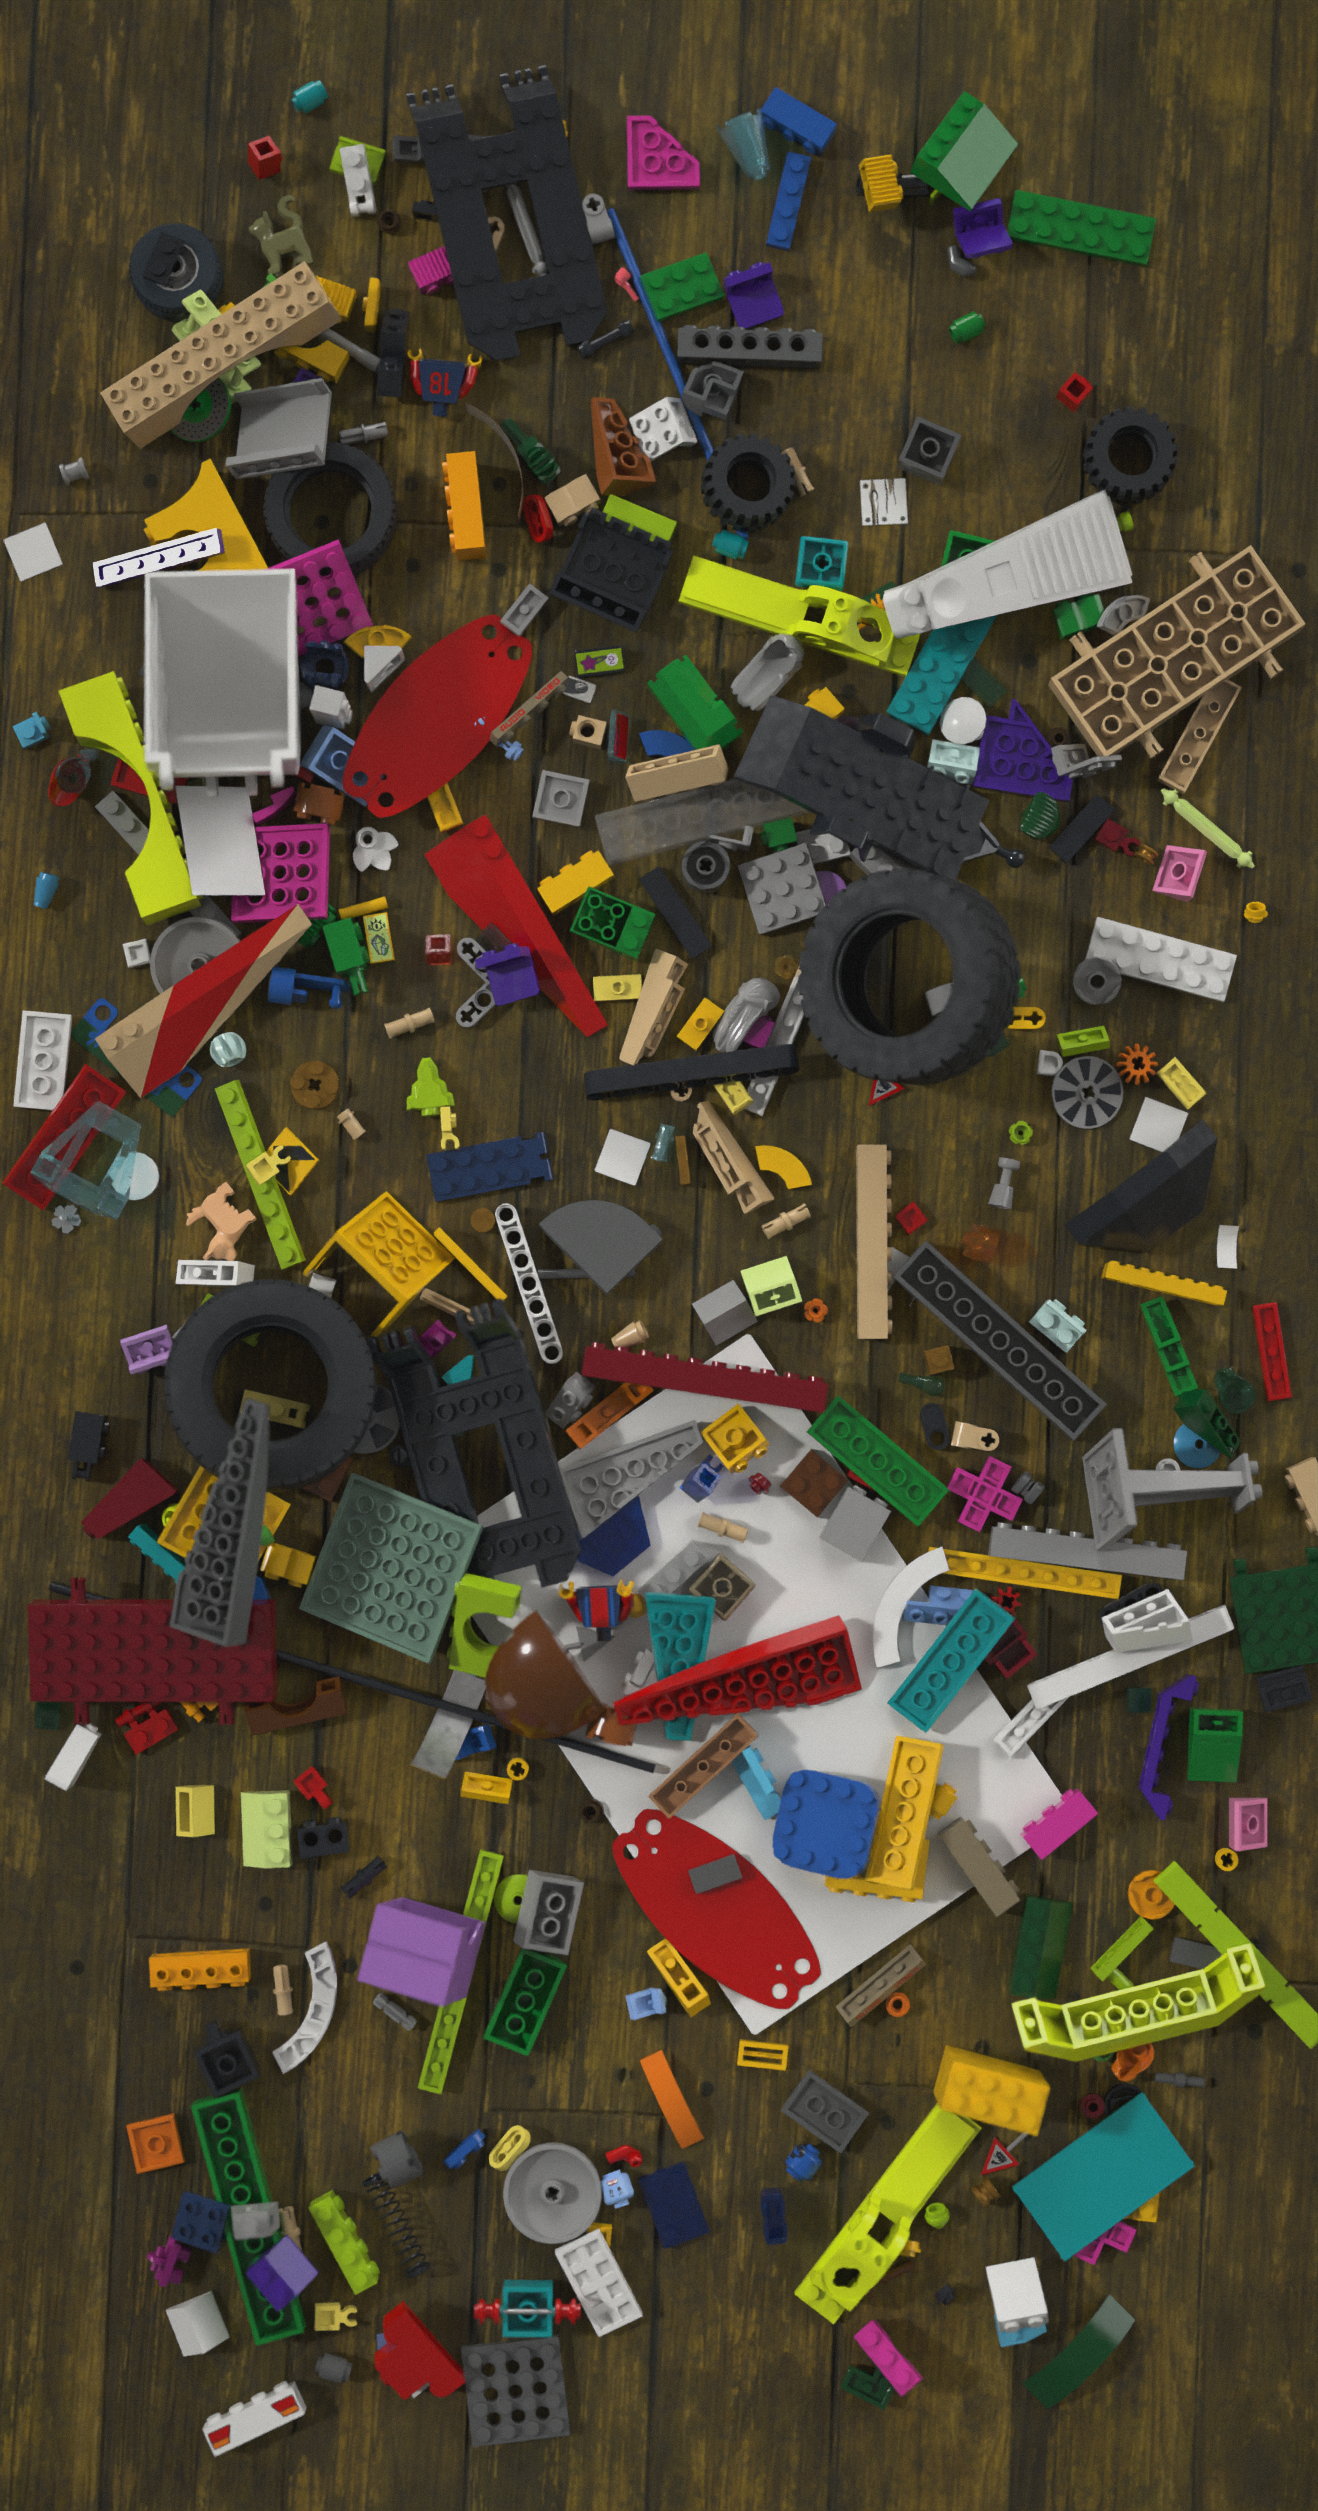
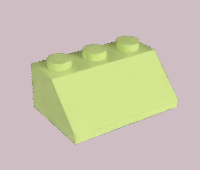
M290 1790L241 1792L244 1866L258 1868L290 1867L293 1864Z

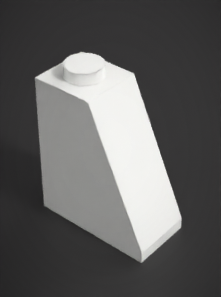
M81 1722L79 1725H76L47 1773L45 1780L64 1790L74 1786L102 1735L97 1731V1726L92 1723L82 1725Z

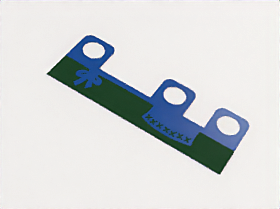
M100 998L74 1028L70 1037L123 1078L95 1040L96 1037L105 1032L106 1028L118 1014L117 1009L112 1004ZM101 1005L107 1006L111 1011L110 1017L105 1021H101L95 1016L97 1007ZM186 1065L170 1081H166L145 1096L173 1118L201 1083L202 1078L196 1071ZM189 1072L194 1076L195 1081L191 1087L185 1088L180 1085L179 1077L182 1073Z

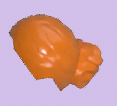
M1152 2043L1117 2051V2059L1112 2065V2071L1118 2080L1130 2081L1152 2063L1155 2053Z

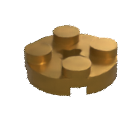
M318 1060L300 1065L290 1080L291 1092L295 1100L302 1106L310 1109H323L329 1106L336 1099L339 1090V1078L336 1072L328 1064ZM312 1079L321 1081L319 1085L321 1089L319 1091L315 1089L309 1090Z

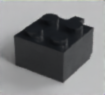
M216 2020L205 2025L209 2035L205 2039L207 2044L198 2047L194 2053L214 2098L260 2076L262 2070L242 2027L228 2033L226 2029L221 2031Z

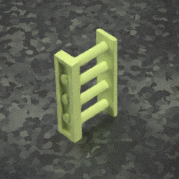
M200 289L182 300L181 303L190 312V316L173 325L172 331L181 341L222 314ZM255 356L219 376L229 391L231 404L237 401L234 393L252 389L243 379V376L261 366L260 361Z

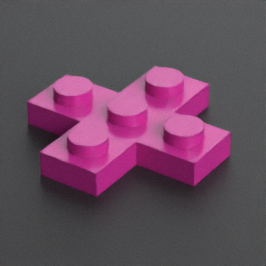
M989 1456L979 1477L956 1467L947 1488L968 1499L958 1518V1522L980 1532L990 1511L1013 1521L1023 1499L1001 1489L1011 1466Z
M1119 2221L1073 2256L1095 2265L1104 2243L1127 2253L1137 2230Z

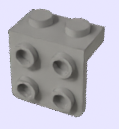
M1085 744L1058 745L1051 748L1052 759L1058 776H1069V779L1080 776L1082 778L1093 776L1096 774V770L1102 769L1103 771L1116 767L1115 763L1122 760L1121 755L1097 756L1089 759Z

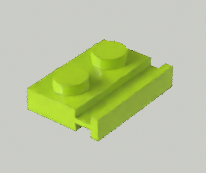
M340 136L329 168L330 172L345 176L340 148L364 143ZM365 144L372 185L376 186L383 160L386 156V150Z

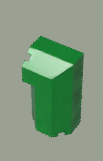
M687 655L682 656V662L678 658L661 669L655 675L657 677L655 682L652 680L647 682L648 689L693 750L720 744L723 751L743 736L741 727L737 730L734 726L738 723L734 715L721 699L717 701L718 696L713 692Z

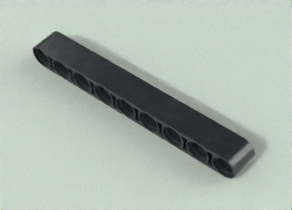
M783 1044L635 1064L634 1066L628 1065L592 1070L584 1074L586 1098L597 1101L797 1073L800 1067L797 1046L794 1044Z

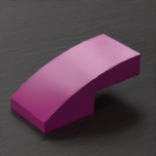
M293 786L270 795L274 805L252 814L258 826L272 820L288 807L296 797V791Z

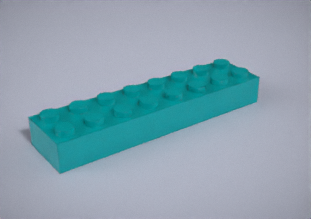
M145 1523L138 1525L128 1536L130 1538L129 1541L134 1546L138 1545L142 1549L141 1552L147 1557L150 1556L153 1559L152 1562L158 1567L161 1566L164 1569L163 1572L169 1577L172 1576L177 1584L178 1576L181 1571H184L187 1562L179 1554L157 1543L159 1536Z

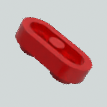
M529 495L523 502V511L530 535L535 542H548L553 536V524L546 501L541 495Z

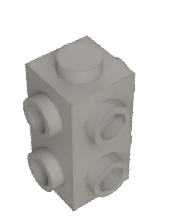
M575 1372L565 1382L545 1412V1415L562 1429L569 1423L574 1424L582 1415L579 1411L581 1407L586 1408L593 1399V1396L590 1394L596 1386L589 1382L586 1377Z

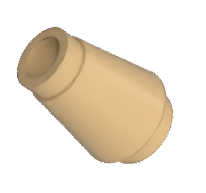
M633 1321L612 1337L611 1340L615 1348L616 1346L628 1348L644 1343L645 1339L649 1338V1335L641 1321Z

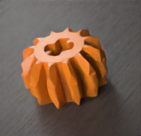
M1135 1044L1133 1050L1127 1046L1124 1048L1126 1054H1118V1057L1124 1061L1116 1063V1067H1123L1124 1069L1118 1075L1123 1076L1127 1074L1126 1083H1129L1133 1077L1135 1085L1140 1084V1078L1144 1083H1147L1149 1081L1147 1074L1150 1076L1156 1074L1150 1067L1158 1066V1062H1150L1155 1053L1147 1055L1148 1046H1144L1141 1051L1139 1044ZM1139 1059V1065L1142 1066V1069L1138 1068L1135 1070L1132 1060Z

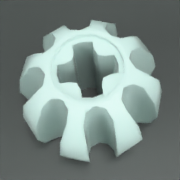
M234 1032L223 1033L211 1042V1057L221 1067L234 1066L240 1063L246 1056V1044L240 1035Z

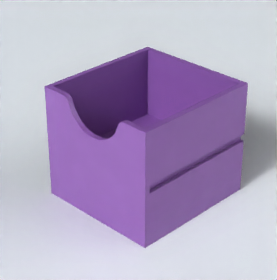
M405 1897L379 1903L376 1907L358 1981L440 2006H446L466 1998L486 1922Z

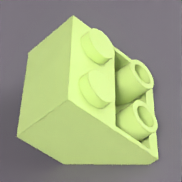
M787 1256L740 1271L755 1317L802 1302Z

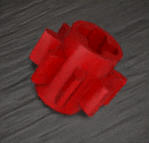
M1010 1586L1004 1592L1002 1589L997 1588L999 1594L997 1597L991 1596V1599L995 1600L996 1604L1004 1610L1010 1611L1015 1615V1606L1022 1605L1016 1600L1020 1593L1011 1594L1012 1589ZM1004 1595L1008 1598L1012 1597L1009 1601V1607L1000 1604L1003 1602L1002 1597Z

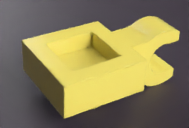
M440 1107L441 1147L443 1151H446V1143L453 1141L455 1149L459 1150V1140L453 1135L452 1128H457L456 1113H451L450 1107Z

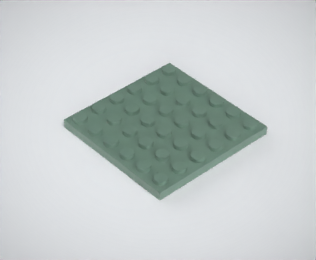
M351 1473L299 1609L429 1664L433 1660L457 1597L454 1594L457 1581L460 1582L466 1574L484 1526L356 1473Z

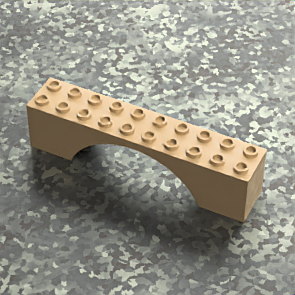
M304 261L100 393L124 434L141 449L180 424L185 410L195 397L231 368L258 354L275 348L303 345L341 321L342 318L318 278Z

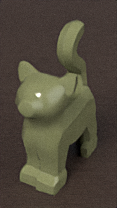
M292 195L283 196L277 205L280 215L292 221V227L273 234V224L266 211L263 212V217L255 220L254 224L249 227L250 234L260 241L262 252L270 263L271 267L268 269V275L272 274L275 278L283 275L282 258L293 257L292 269L304 261L307 265H314L311 250L305 241L302 220L299 214L287 209V205L295 200Z

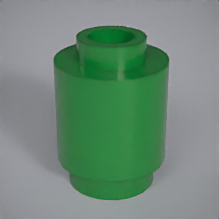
M972 311L953 321L952 325L948 326L953 341L956 344L960 342L963 344L983 334V328L986 327V324L980 313L976 314Z

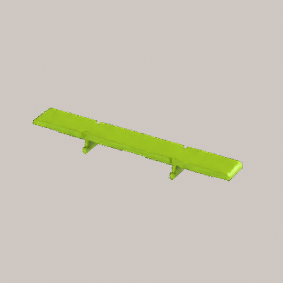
M1173 1861L1153 1881L1195 1927L1199 1924L1201 1925L1199 1931L1222 1955L1227 1952L1226 1949L1251 1944L1265 1985V1990L1259 1995L1266 2002L1272 2000L1269 2004L1270 2007L1312 2050L1318 2044V2014L1291 1985L1287 1988L1284 1986L1288 1983L1287 1980L1220 1909L1217 1912L1214 1911L1217 1908L1215 1903Z

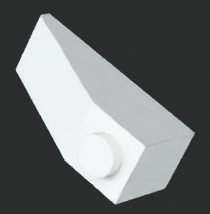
M178 1260L176 1284L227 1289L237 1284L253 1281L255 1265L240 1261Z

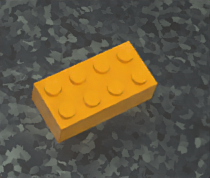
M475 451L446 454L447 462H442L445 483H449V486H445L447 507L451 506V509L447 510L449 528L454 530V533L449 534L452 554H457L458 561L487 558Z

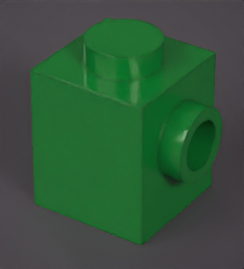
M792 817L763 824V831L760 832L762 845H767L768 851L774 850L777 853L789 849L788 846L797 844Z

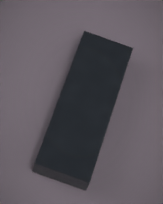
M1096 794L1048 849L1066 864L1115 809Z

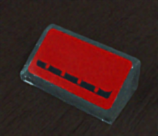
M612 710L610 715L609 762L625 763L627 761L630 717L628 714L617 710Z

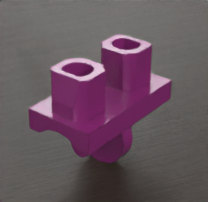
M437 1319L418 1339L433 1359L455 1338L456 1334L447 1330Z
M171 2235L166 2247L159 2245L156 2252H148L147 2259L152 2262L150 2270L156 2272L154 2277L159 2281L158 2285L166 2287L167 2283H180L183 2271L181 2268L173 2266L176 2260L187 2262L191 2253L188 2246L172 2239Z

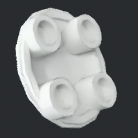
M961 697L954 699L945 706L940 717L941 732L948 741L964 745L974 740H979L983 736L986 714L983 706L978 701L972 698Z

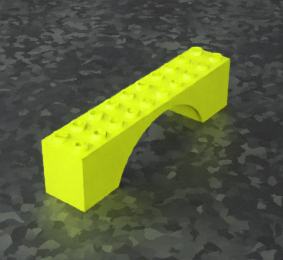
M113 671L59 690L71 727L80 746L103 750L120 758L139 775L146 786L151 807L149 833L140 855L125 871L141 918L146 926L201 907L199 899H202L203 895H192L187 858L183 857V854H186L185 846L180 835L175 836L174 832L179 830L172 813H167L166 811L170 809L164 791H159L158 789L161 786L160 778H157L154 771H148L145 745L142 746L145 737L139 723H134L133 721L137 719L130 699H125L129 697L122 677L117 678Z

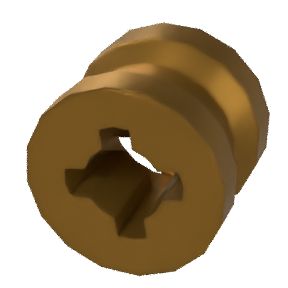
M987 2176L982 2179L981 2184L971 2187V2190L985 2208L990 2205V2201L1001 2197Z

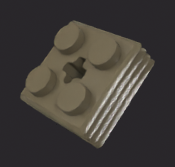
M719 1553L692 1583L689 1591L695 1596L713 1597L716 1600L714 1613L723 1621H726L756 1587V1584L723 1554ZM718 1581L721 1583L724 1581L728 1582L727 1588L729 1590L726 1593L724 1591L720 1593L716 1591L718 1589L716 1585Z

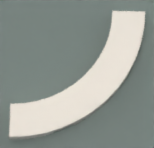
M943 1547L931 1550L908 1564L891 1582L884 1593L877 1610L873 1628V1651L877 1668L900 1661L897 1643L898 1627L906 1602L910 1600L912 1595L925 1582L949 1570Z
M327 1941L305 1952L312 1976V1999L306 2018L297 2032L286 2043L272 2052L283 2074L300 2064L315 2049L324 2036L333 2016L337 1998V1972L333 1954Z

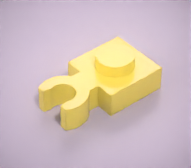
M278 1146L273 1151L271 1157L264 1152L245 1166L258 1186L280 1172L276 1167L277 1165H285L290 1161V1156L286 1159L278 1157V1152L283 1150V1146Z
M315 2303V2331L340 2330V2323L350 2327L356 2326V2319L347 2318L349 2313L357 2312L356 2306L348 2305L340 2310L339 2303Z

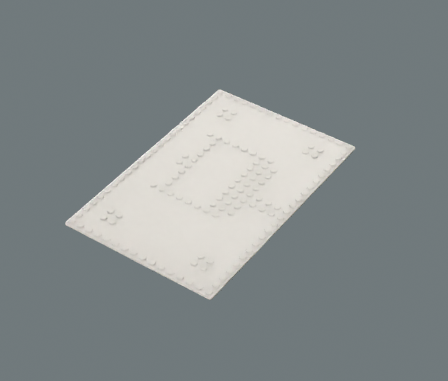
M749 1334L743 1336L703 1363L705 1365H712V1361L727 1363L726 1368L736 1369V1365L750 1366L751 1372L760 1373L761 1368L774 1370L753 1337ZM665 1389L605 1429L581 1450L577 1448L559 1460V1469L693 1420L696 1421L699 1432H701L738 1403L770 1445L767 1447V1453L761 1458L756 1459L754 1457L748 1461V1467L743 1472L736 1473L735 1471L731 1474L701 1435L703 1444L584 1539L581 1536L572 1511L583 1551L568 1580L562 1582V1586L565 1589H569V1582L572 1581L574 1583V1591L576 1592V1589L581 1586L618 1585L622 1579L623 1584L627 1587L630 1581H633V1594H640L638 1589L692 1540L708 1560L671 1594L695 1596L689 1591V1587L719 1553L723 1554L756 1584V1587L726 1621H723L713 1613L705 1661L747 1645L840 1615L848 1630L862 1690L817 1705L803 1703L796 1704V1707L786 1708L784 1705L772 1707L771 1710L756 1708L751 1709L749 1712L740 1713L759 1734L750 1746L752 1750L757 1748L764 1760L760 1764L764 1771L769 1769L776 1782L772 1785L780 1799L783 1788L792 1773L801 1770H816L865 1782L871 1785L877 1792L878 1798L882 1802L896 1735L944 1745L936 1785L938 1783L943 1785L946 1782L957 1790L955 1795L958 1798L945 1817L942 1816L940 1820H937L929 1815L925 1838H928L930 1843L923 1898L916 1899L915 1903L902 1901V1897L892 1896V1899L878 1898L876 1893L858 1896L853 1894V1890L844 1889L843 1893L830 1892L829 1887L824 1885L825 1875L793 1868L782 1863L774 1856L772 1847L778 1813L767 1820L763 1819L732 1762L674 1814V1816L720 1839L756 1867L791 1908L817 1954L821 1969L820 1976L814 1983L804 1985L799 1990L798 2000L789 2009H776L758 2003L718 1982L751 2033L758 2034L974 1887L971 1880L939 1837V1832L960 1817L965 1822L970 1820L978 1831L974 1834L979 1842L984 1839L992 1852L988 1855L994 1862L998 1859L1001 1865L1004 1866L1031 1848L1021 1836V1833L1024 1832L1022 1828L1031 1820L1036 1822L1043 1816L1041 1812L1049 1805H1057L1061 1801V1793L1027 1743L1009 1758L992 1741L1011 1719L977 1669L927 1733L923 1732L887 1704L927 1652L925 1650L927 1623L903 1621L902 1613L897 1640L900 1661L879 1668L876 1667L873 1651V1628L877 1610L889 1585L907 1565L882 1528L862 1562L818 1537L847 1486L852 1489L853 1485L832 1454L806 1432L812 1425L803 1411L783 1406ZM810 1449L848 1480L818 1518L780 1487ZM758 1472L771 1482L770 1491L767 1495L763 1493L758 1495L749 1487L751 1484L749 1477L751 1475L754 1476ZM512 1492L478 1515L479 1524L487 1527L521 1517L515 1492ZM705 1512L722 1520L727 1518L730 1523L749 1528L744 1543L724 1535L719 1537L718 1533L698 1527L702 1513ZM535 1565L494 1576L495 1580L522 1586L520 1603L533 1611L536 1610L541 1616L550 1620L552 1623L549 1627L564 1645L579 1642L576 1626L584 1628L582 1622L578 1621L566 1600L560 1597L559 1586L561 1583L541 1588ZM718 1581L716 1583L718 1586L716 1591L718 1593L721 1591L726 1593L729 1590L727 1588L728 1582L724 1581L721 1583ZM920 1587L909 1601L929 1603V1598ZM647 1611L642 1617L632 1618L628 1616L627 1620L623 1621L621 1625L611 1627V1635L616 1637L585 1662L583 1661L581 1647L568 1649L601 1702L608 1704L610 1707L614 1708V1702L628 1696L623 1693L625 1687L621 1685L627 1673L633 1674L636 1668L633 1662L638 1652L644 1653L646 1648L653 1651ZM483 1612L472 1615L492 1645L499 1646L502 1641L507 1642L514 1634L512 1628L497 1620L498 1615ZM939 1625V1627L941 1628L942 1631H943L944 1628L947 1626V1625ZM596 1627L585 1628L592 1631H596ZM737 1713L714 1716L709 1714L698 1715L694 1721L691 1741L668 1740L664 1733L663 1719H653L649 1723L637 1724L632 1746L605 1743L596 1736H594V1739L585 1736L587 1724L578 1730L563 1735L574 1740L656 1764L654 1773L559 1745V1747L594 1799L601 1802L604 1807V1814L620 1836L622 1833H629L635 1827V1819L644 1809L660 1810L648 1797L649 1794ZM656 1819L649 1820L646 1824L647 1832L651 1835L658 1834L661 1831V1823ZM634 1844L626 1845L635 1859L638 1856V1848ZM652 1848L651 1852L656 1854L658 1850L657 1848ZM864 1869L860 1874L865 1877L867 1869ZM798 1959L794 1966L795 1970L799 1974H805L810 1969V1963L806 1959ZM777 1964L775 1968L776 1970H781L782 1966ZM778 1983L773 1986L772 1995L775 1998L782 1999L786 1996L787 1988L785 1985Z

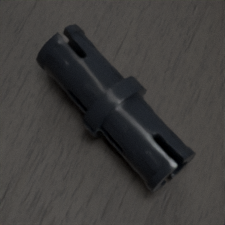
M379 1855L363 1869L359 1868L356 1871L357 1874L340 1887L344 1894L347 1892L346 1896L349 1899L353 1898L365 1885L369 1886L372 1883L371 1880L388 1867L384 1861H381L382 1858Z

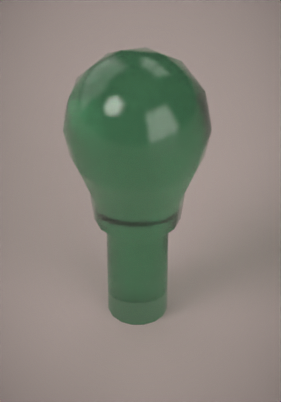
M900 1373L898 1382L916 1386L917 1389L930 1396L937 1397L945 1390V1381L939 1376L916 1377Z

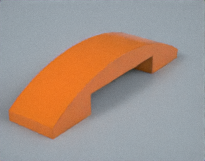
M625 1382L566 1429L565 1432L581 1450L654 1390L651 1386Z
M662 2049L640 2059L650 2086L680 2147L684 2149L704 2139L672 2074Z

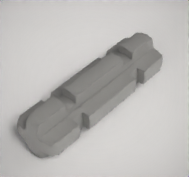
M379 1993L374 1999L373 2004L376 2007L384 2009L383 2012L397 2023H402V2027L407 2031H410L415 2026L417 2020L411 2015L408 2016L407 2012L395 2002L389 2001L388 1997L383 1993Z

